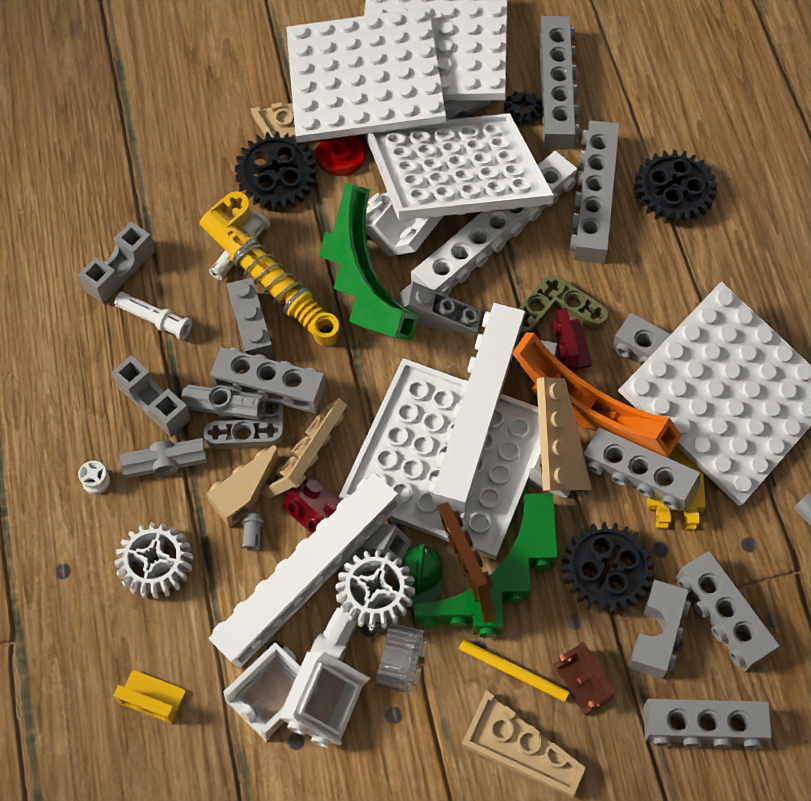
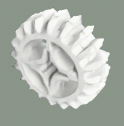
M151 522L149 529L145 530L140 525V532L135 534L133 531H129L131 539H122L121 544L124 548L116 549V554L119 559L115 560V566L119 568L116 572L117 576L123 579L122 584L125 588L130 587L132 594L136 595L138 592H141L142 598L146 599L151 592L153 598L158 599L159 592L163 591L165 596L169 597V588L173 587L175 590H179L178 581L187 582L188 578L185 572L192 571V566L189 564V562L193 561V555L189 553L191 546L188 542H185L184 534L177 535L178 532L175 527L167 531L166 524L162 523L156 529L155 524ZM164 544L176 550V559L164 554ZM155 557L159 558L157 562L155 561V563L150 565L149 561L151 559L153 560V558ZM133 562L144 567V578L139 577L133 572ZM167 572L165 575L157 578L161 573Z
M379 550L375 552V557H370L369 552L365 551L363 560L355 555L353 557L354 565L346 563L344 565L346 572L338 574L341 582L336 584V591L340 592L336 595L337 602L343 603L340 606L343 613L349 612L348 619L350 621L359 617L358 625L360 627H363L366 621H369L370 629H375V622H381L382 628L385 629L387 627V619L396 624L398 622L396 613L405 617L407 614L405 607H411L413 604V600L410 597L415 595V589L411 587L414 584V578L407 576L410 573V569L408 566L401 567L402 560L400 558L391 562L392 554L390 552L386 554L385 558H381ZM369 571H376V572H375L373 575H371V576H363V575H362V574H364V573H366V572H369ZM387 573L398 583L399 592L394 591L392 586L386 584ZM379 581H380V590L377 589V590L375 591V593L372 594V597H371V591H370V589H371V590H374L375 587L378 586ZM352 587L357 588L358 592L365 595L363 606L353 598L351 594ZM384 602L389 604L386 607L374 609L375 606L379 603Z

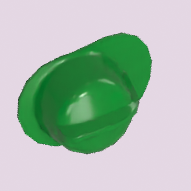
M424 544L413 545L407 549L402 559L401 567L408 566L410 573L407 576L414 578V584L411 587L415 589V595L410 597L413 600V604L411 607H407L414 610V604L436 602L439 598L443 563L439 553L433 548ZM396 582V591L399 592L400 588Z

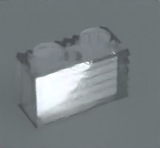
M393 623L389 624L376 676L377 686L411 693L412 686L419 685L422 668H418L417 665L419 657L425 658L429 642L424 640V630Z

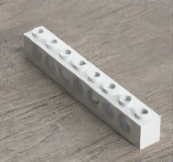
M554 151L538 165L546 182H550L547 184L553 193L552 204L481 212L411 271V283L416 282L448 296L458 282L463 283L472 270L483 266L493 252H499L505 246L507 240L512 236H518L528 222H534L540 216L542 210L547 206H553L562 193L565 191L569 192L576 184L577 168L558 152ZM443 272V273H447V274H446V275H440V274H438V273Z

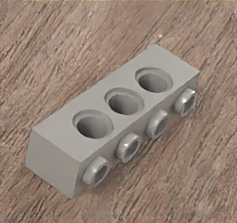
M630 313L615 335L612 349L620 356L630 358L641 366L671 334ZM639 343L646 344L648 347H641Z
M221 347L210 372L213 387L223 385L228 387L230 391L263 395L268 402L314 414L317 412L326 387L324 373L317 369L296 367L288 361H273L260 354L255 356L246 354L237 348L227 349ZM243 369H248V370H249L248 372H246V373H244V374L238 373L239 371H241V370H243ZM267 376H274L271 380H263ZM295 382L300 383V385H298L297 387L289 386L290 384Z
M600 427L583 454L587 469L592 473L607 475L616 484L633 487L642 496L659 499L666 507L673 510L678 508L686 511L700 486V472ZM619 457L622 459L620 462L612 463L609 461L611 458ZM639 468L647 470L644 474L634 473ZM662 480H670L671 482H673L669 486H662L659 484Z
M710 551L681 567L677 575L678 586L688 590V594L695 602L694 607L697 613L702 618H706L711 624L715 638L719 642H724L729 649L730 658L736 666H741L746 672L776 652L780 646ZM707 584L711 586L714 593H706L701 588V585ZM718 608L727 609L731 617L722 616ZM736 632L745 633L749 641L739 640Z
M647 699L643 706L645 742H653L654 746L667 747L671 746L672 742L684 743L685 747L695 748L701 747L702 743H713L715 748H730L732 744H744L746 749H760L771 739L769 702ZM670 719H679L683 723L684 729H674L670 725ZM700 719L709 720L713 724V731L703 729L700 725ZM730 720H738L743 725V731H735L731 727Z

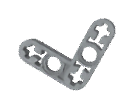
M267 376L263 380H271L274 376ZM276 404L278 410L273 414L264 413L260 420L210 422L203 431L205 442L213 449L277 446L281 443L284 436V406ZM243 428L251 431L250 437L245 440L236 437V433ZM258 428H259V432H260V433H259V437H260V438H259V439H256L257 436H256L255 429H258ZM272 428L275 433L273 437L269 438L267 433ZM228 430H231L232 440L228 439ZM215 431H220L218 439L214 440L212 435H214Z

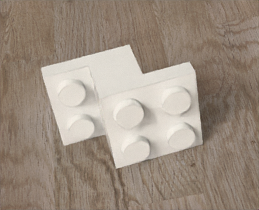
M388 192L383 194L377 193L368 201L366 235H369L388 257L411 253L419 248L443 216L398 220Z

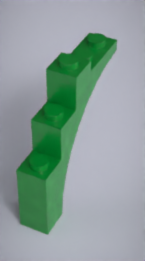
M346 183L333 233L325 231L318 257L340 263L334 289L356 296L349 322L393 338L412 341L419 315L404 308L389 295L373 269L368 252L366 210L370 189Z
M553 493L524 495L522 523L519 534L509 554L498 568L490 574L494 588L489 590L496 620L485 624L481 616L479 601L475 602L471 589L460 595L438 602L414 604V625L420 624L423 628H434L438 624H450L451 627L459 628L467 626V623H472L473 635L479 634L481 638H493L497 634H502V601H507L509 604H520L524 600H529V568L533 567L534 570L545 571L555 567L557 545Z

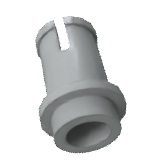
M248 513L242 519L241 524L244 525L242 549H247L248 551L260 550L261 526L264 525L260 514Z

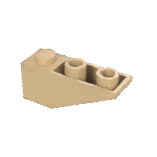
M275 445L269 449L265 448L259 451L251 462L237 467L230 477L224 481L216 482L209 492L206 493L210 505L229 528L243 519L245 514L253 511L261 491L265 487L279 459Z

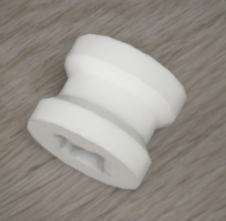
M88 461L80 467L78 477L88 493L95 495L103 493L108 489L110 477L101 462Z

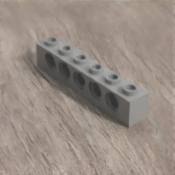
M541 16L539 40L541 99L543 107V149H573L574 139H579V124H575V119H578V104H574V99H577V84H573V79H576V65H572V60H575L576 48L575 45H571V41H574L575 27L570 26V16Z
M589 120L588 130H583L581 145H586L585 150L580 152L579 165H583V171H578L577 186H581V192L576 191L574 207H579V213H574L572 228H577L576 235H571L570 250H574V260L603 264L605 262L618 143V123Z

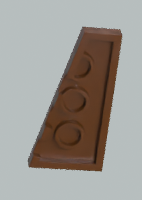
M449 502L437 505L443 528L454 553L457 554L462 572L468 579L475 602L479 601L481 616L485 624L496 620L489 590L494 588L488 571L482 572L481 570L483 563L477 550L472 551L471 549L473 542L468 530L462 531L461 529L464 526L459 512H453Z

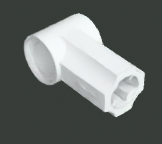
M337 607L324 633L318 635L310 652L325 651L342 661L347 651L346 645L358 624L359 617L350 621L348 619L349 612L343 613L341 608Z

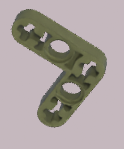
M547 276L519 308L525 311L523 322L526 316L529 317L527 325L521 328L519 338H523L526 332L533 333L554 306L558 309L567 308L570 317L580 319L581 324L592 330H598L605 326L608 311L602 304L560 277ZM556 286L557 290H552L547 298L548 287ZM570 298H576L581 302V305L579 307H571L566 301ZM534 302H540L545 308L538 312L532 310L530 305ZM596 313L600 315V318L591 319V315L594 316Z

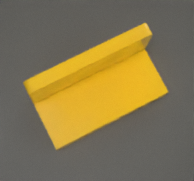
M133 670L125 687L118 685L113 697L121 705L172 724L186 692L182 688Z

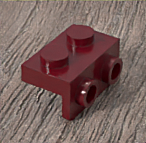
M567 308L556 310L555 321L551 322L554 337L557 336L560 360H563L564 365L571 371L591 367L592 360L580 319L570 320Z
M310 476L296 489L290 488L282 507L313 534L318 524L323 519L329 518L337 510V506L341 501L313 476Z

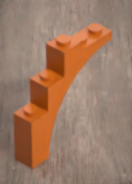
M526 332L512 352L535 383L531 389L536 395L538 378H565L574 418L580 427L598 430L600 427L664 457L670 455L681 438V434L670 418L650 414L628 406L597 390L578 377L544 346L535 333Z

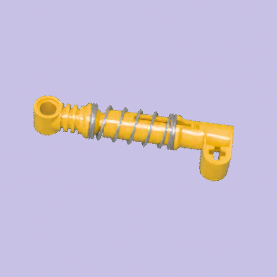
M237 191L227 194L201 218L200 226L230 254V260L236 266H242L245 269V275L250 274L255 279L254 284L260 283L265 288L264 294L270 293L275 298L274 303H286L283 312L290 318L295 317L305 328H308L307 330L314 336V340L319 345L328 347L335 344L340 335L339 322L336 316L327 313L322 307H319V304L314 301L313 294L308 288H303L301 282H295L292 273L284 272L283 264L275 263L274 256L266 254L264 246L260 245L257 239L248 237L240 229L248 222L251 216L248 198L242 192ZM224 213H226L229 217L233 216V219L230 220ZM324 326L333 329L330 333L320 332V329Z

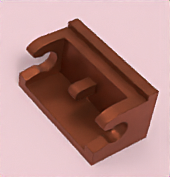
M584 642L558 657L559 660L554 663V667L584 715L591 713L613 699L616 693Z

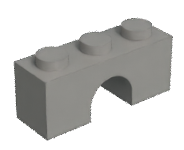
M132 221L114 238L115 249L105 262L95 257L78 274L84 291L102 304L155 252L151 235Z
M253 278L228 283V293L238 324L244 352L254 356L256 354L264 355L270 360H274L272 344Z
M132 355L111 372L116 387L170 437L191 420L187 405L169 389L163 391L152 379L150 372Z
M654 580L643 615L657 620L661 625L662 634L648 636L639 633L631 656L629 669L663 679L667 671L672 672L677 656L672 654L674 644L679 645L684 628L679 627L681 617H687L691 601L686 600L688 590Z

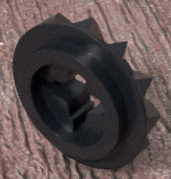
M524 90L522 93L514 91L513 95L507 96L503 109L505 114L511 115L516 124L525 125L538 120L542 114L543 107L541 99L536 97L535 92L529 94ZM522 102L526 103L524 112H521L522 109H520Z

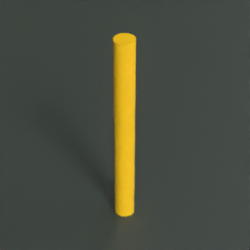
M463 639L459 650L563 702L566 701L570 691Z

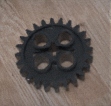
M276 131L275 137H271L269 132H266L265 139L256 135V143L248 140L249 149L241 147L242 156L236 157L239 165H235V172L238 173L235 175L236 182H241L239 184V191L246 190L245 195L248 199L253 196L254 206L262 202L263 210L269 204L272 207V211L276 210L277 205H280L282 210L285 211L287 203L294 208L295 199L304 202L303 193L310 195L311 189L309 186L315 185L313 178L316 177L317 170L313 169L316 166V161L310 160L312 158V151L305 152V143L298 146L296 138L292 141L289 140V133H286L284 138H280L279 131ZM281 155H289L291 158L289 160H282L279 157ZM258 159H263L266 161V163L263 165H258L255 163V161ZM293 177L297 181L295 183H287L285 179ZM263 182H269L272 184V186L269 188H263L260 186V184Z
M664 150L662 157L654 153L652 160L646 158L645 164L640 165L635 177V198L641 199L640 207L648 206L647 214L653 211L656 213V220L660 216H664V223H667L672 218L675 225L678 224L679 219H683L688 224L690 217L697 221L699 214L704 216L707 209H711L717 194L716 189L718 185L714 183L716 176L709 175L711 167L703 168L704 160L695 161V154L688 158L686 151L680 156L676 150H673L672 155H668Z
M603 522L599 530L594 524H591L590 533L582 528L580 530V538L573 535L571 539L573 545H566L565 551L568 554L563 555L562 562L567 565L562 566L561 573L569 575L564 578V584H573L569 594L578 592V603L585 599L588 600L587 609L592 608L596 604L598 605L599 613H602L604 606L608 607L611 614L614 613L616 606L622 612H625L627 603L633 608L636 607V598L644 600L646 596L644 590L649 591L652 586L649 581L654 579L655 573L649 570L654 568L655 562L647 561L651 558L652 551H643L647 542L637 543L638 533L632 536L627 535L629 528L627 526L621 532L618 531L617 523H614L612 529H608L606 522ZM597 545L604 546L608 552L598 553L594 547ZM619 547L620 550L613 562L612 568L609 570L602 587L598 589L596 585L600 580L603 570L614 548ZM629 558L634 565L626 566L622 564L620 559ZM590 569L594 571L596 576L593 578L586 577L582 571ZM618 582L622 589L613 590L608 583Z

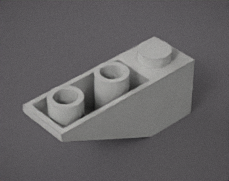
M416 282L409 284L398 295L397 302L401 306L419 315L418 326L477 334L481 310Z

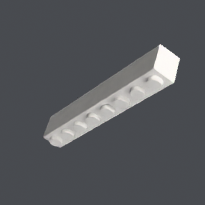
M493 303L491 312L486 311L482 327H485L483 335L478 334L475 349L478 350L476 358L471 357L467 372L471 373L469 381L464 380L460 391V396H463L462 403H456L452 419L456 421L453 428H448L444 441L448 446L446 452H440L436 468H439L440 471L438 477L433 476L430 482L428 492L432 493V504L440 505L449 502L452 510L465 513L512 361V352L516 348L521 332L524 310Z
M375 473L369 478H364L358 484L357 490L349 498H344L338 504L337 510L329 518L323 519L318 524L316 531L309 538L303 539L297 545L296 551L288 559L282 560L276 566L275 572L268 579L261 581L256 586L254 593L247 600L241 601L235 607L234 613L226 621L220 622L214 628L213 634L208 639L240 669L403 504L399 495Z

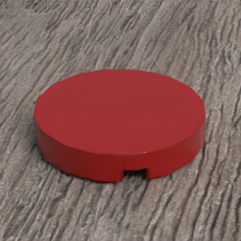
M356 135L322 139L316 147L317 163L322 170L330 175H350L356 172L364 163V144Z

